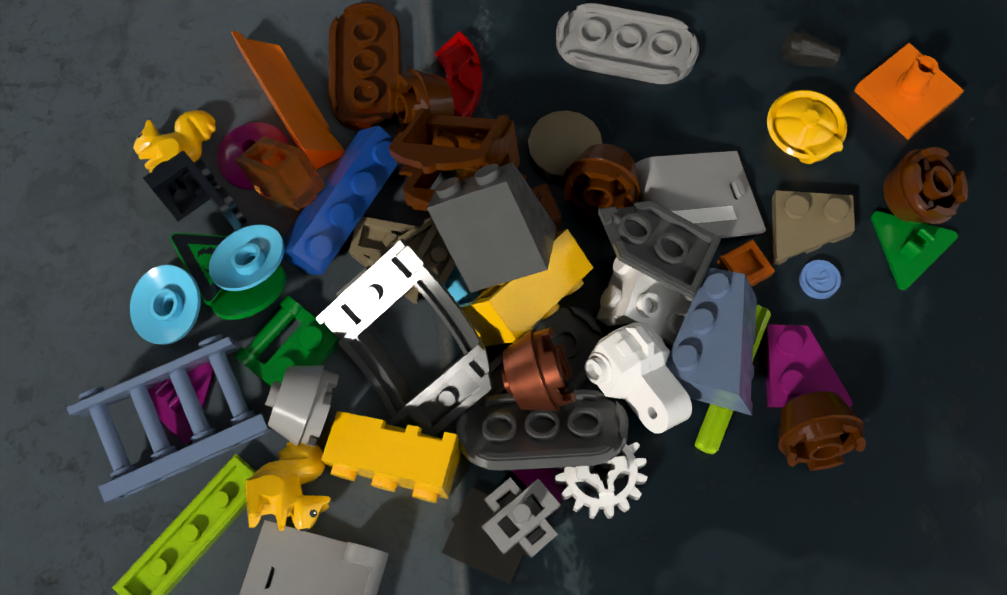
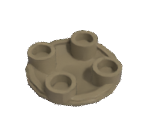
M568 110L552 112L540 118L531 129L528 139L530 156L536 165L542 169L543 174L553 180L564 177L566 169L588 147L602 144L601 133L594 122L581 113Z

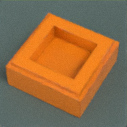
M753 239L722 255L718 260L722 270L745 274L751 287L769 278L775 272Z

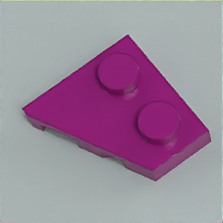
M767 324L764 331L768 407L783 408L796 397L818 391L834 392L849 407H852V400L808 326Z

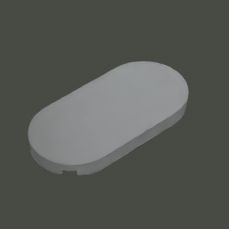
M585 3L577 6V9L570 13L569 11L560 18L556 29L557 49L562 58L570 65L582 70L654 84H670L685 78L694 68L699 52V44L695 34L692 36L691 32L688 31L689 27L676 18L598 3Z

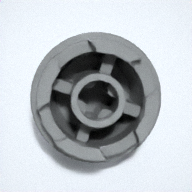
M324 365L287 366L282 383L277 381L272 383L265 404L273 407L267 425L295 446L298 443L315 447L317 437L319 438L331 406V392L337 386L339 374L324 370Z

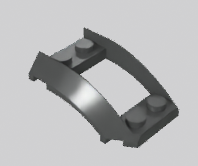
M403 239L397 242L315 318L320 324L324 322L339 338L340 341L337 343L352 358L372 384L391 417L388 421L393 426L396 424L405 427L407 425L418 426L422 428V434L435 436L493 388L486 348L474 327L446 287ZM413 285L434 308L464 353L463 356L417 395H414L386 349L367 328Z

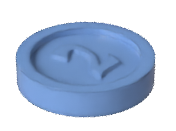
M813 260L807 263L800 272L799 283L803 291L810 297L826 299L831 297L840 287L841 276L838 269L830 262Z

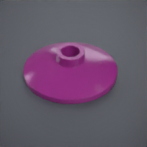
M262 122L247 123L232 130L222 140L217 153L218 168L223 177L235 187L245 190L266 188L282 178L288 170L292 158L291 146L285 134L277 127ZM256 147L253 152L246 153L248 149Z

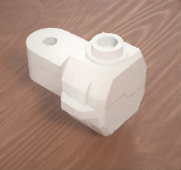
M633 322L612 331L598 341L586 360L584 368L589 380L597 384L606 397L625 399L644 426L654 433H663L686 421L691 416L692 403L690 397L666 366L670 350L666 347L661 336L656 334L648 323Z

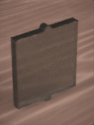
M471 487L459 515H455L452 518L454 526L441 553L511 585L522 556L528 554L517 543L503 555L482 528L486 522L495 516V513L485 502V498L489 495Z

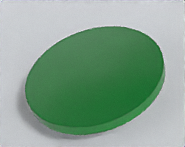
M279 264L272 275L260 284L241 291L224 290L214 304L210 306L218 317L226 320H238L252 316L268 307L279 297L286 285V273Z

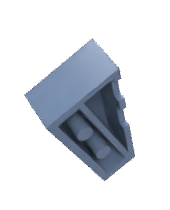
M708 267L672 346L666 366L691 399L752 416L751 382L754 379L752 357L756 334L757 297L745 274Z

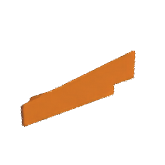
M231 31L239 50L312 171L340 158L345 151L344 148L332 135L329 125L280 45L247 39L241 33Z

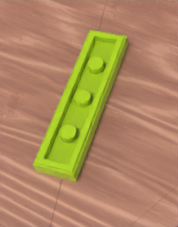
M235 454L112 588L119 595H168L247 508L245 479L252 477L257 471L239 455Z

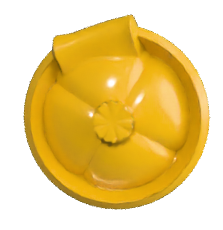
M812 90L790 91L774 101L767 115V127L773 141L785 153L799 158L802 163L813 164L820 162L835 152H841L843 149V142L847 134L845 115L835 101L822 93Z

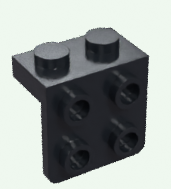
M184 150L170 160L161 162L151 173L143 177L178 222L209 200L234 231L237 232L243 228L242 225L248 222L236 207L237 204L229 193L215 181V177L203 161L198 159L196 162H193Z

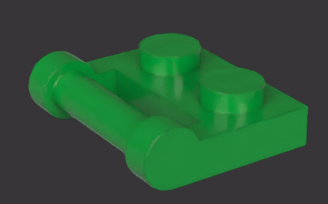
M288 295L279 304L281 309L245 349L240 347L233 355L270 387L273 381L282 383L287 366L323 365L339 346L337 342L340 341L324 323L320 324L315 319L316 317ZM293 318L300 322L299 327L265 365L257 360Z

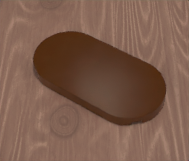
M362 2L344 9V14L340 15L339 18L336 16L330 25L329 104L337 121L350 130L358 132L359 130L375 126L384 128L397 117L396 113H389L388 88L389 84L397 83L395 75L402 74L401 31L397 18L393 13L391 15V13L387 12L385 7L377 3Z

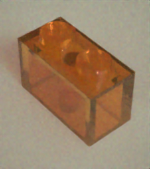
M264 136L235 159L259 195L296 211L310 205L316 195L326 187L303 149Z

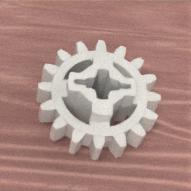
M638 442L629 446L625 444L620 452L622 456L614 457L600 464L602 469H610L605 477V484H603V480H600L598 474L590 473L594 465L557 467L564 470V472L555 476V484H566L567 487L561 493V498L565 500L573 496L576 499L573 510L578 512L583 505L589 507V518L592 519L596 516L598 509L604 510L607 519L614 516V506L616 505L624 513L628 511L630 506L626 498L638 500L642 493L634 486L635 484H645L647 481V476L638 473V469L646 465V458H635L634 456L640 447ZM628 475L625 488L615 496L614 481L617 478ZM585 485L595 492L596 498L586 495L577 486Z

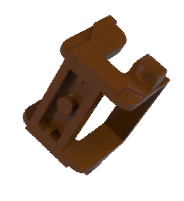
M421 108L406 129L399 132L388 147L390 156L395 158L398 164L404 165L399 174L409 177L403 185V192L407 205L412 206L414 210L428 211L427 206L435 192V189L430 188L441 170H458L479 166L481 169L490 164L503 166L512 162L518 169L520 165L514 121H511L508 115H499L497 119L431 114L429 109ZM521 174L523 178L526 180L527 176Z

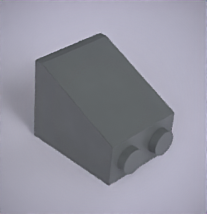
M513 162L500 167L498 164H490L479 169L474 176L463 180L453 177L436 186L427 210L470 293L548 270L557 228Z

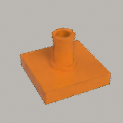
M910 43L860 81L854 90L907 140L955 102L964 92L960 86L939 69L938 63L934 58L923 55Z

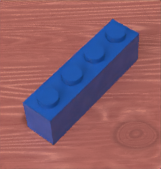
M380 126L358 131L284 236L285 250L283 258L302 273L323 275L398 165L395 158L390 156L388 148L394 139Z

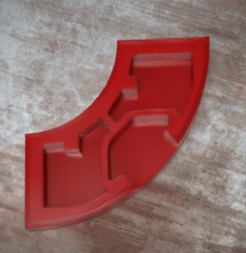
M459 31L435 52V59L442 66L446 75L445 80L451 89L454 101V116L470 117L478 105L481 96V63L472 43Z

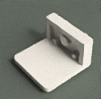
M616 257L613 263L614 271L608 288L603 292L600 299L601 307L596 320L607 326L633 322L648 323L665 343L673 346L692 299L628 266Z

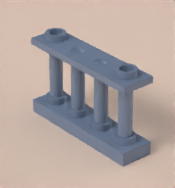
M222 335L207 338L198 344L199 350L107 390L104 387L88 390L78 396L79 402L66 407L69 415L82 417L91 415L114 471L110 473L112 481L98 486L104 503L120 501L274 431L267 425L270 418L269 415L262 413L256 415L254 410H249L227 359V354L240 349L237 341L230 337L223 338ZM209 362L213 367L234 417L230 420L232 427L218 433L215 428L210 429L187 374L188 371ZM170 379L194 434L191 437L193 444L178 451L176 446H170L147 390L161 384L164 380L168 381ZM129 397L132 398L154 452L150 456L153 462L138 469L136 464H130L108 410L109 406Z

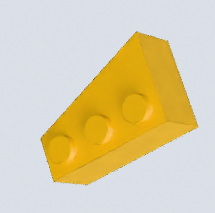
M565 229L555 234L548 270L479 290L481 294L472 302L461 305L458 303V305L469 319L485 347L514 343L530 331L539 320L554 314L560 307L558 302L564 296L570 295L582 287L584 284L582 279L593 269V266L569 230Z
M337 411L321 460L328 467L332 468L330 474L333 476L355 481L356 476L360 475L371 478V485L376 488L395 492L397 486L412 489V497L436 503L438 497L449 499L462 452L459 448L457 434L444 432L441 439L422 434V428L418 426L407 425L406 429L388 425L382 419Z

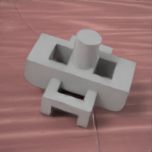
M510 477L485 498V502L495 513V516L486 522L482 528L503 555L519 543L532 558L558 535L545 519L556 511L560 504L539 479L522 492ZM507 492H511L503 500L497 503V501L500 498H502ZM532 496H534L536 500L541 504V506L544 508L543 510L533 500ZM539 526V528L534 533H532L528 538H526L527 535H529L534 529H536Z

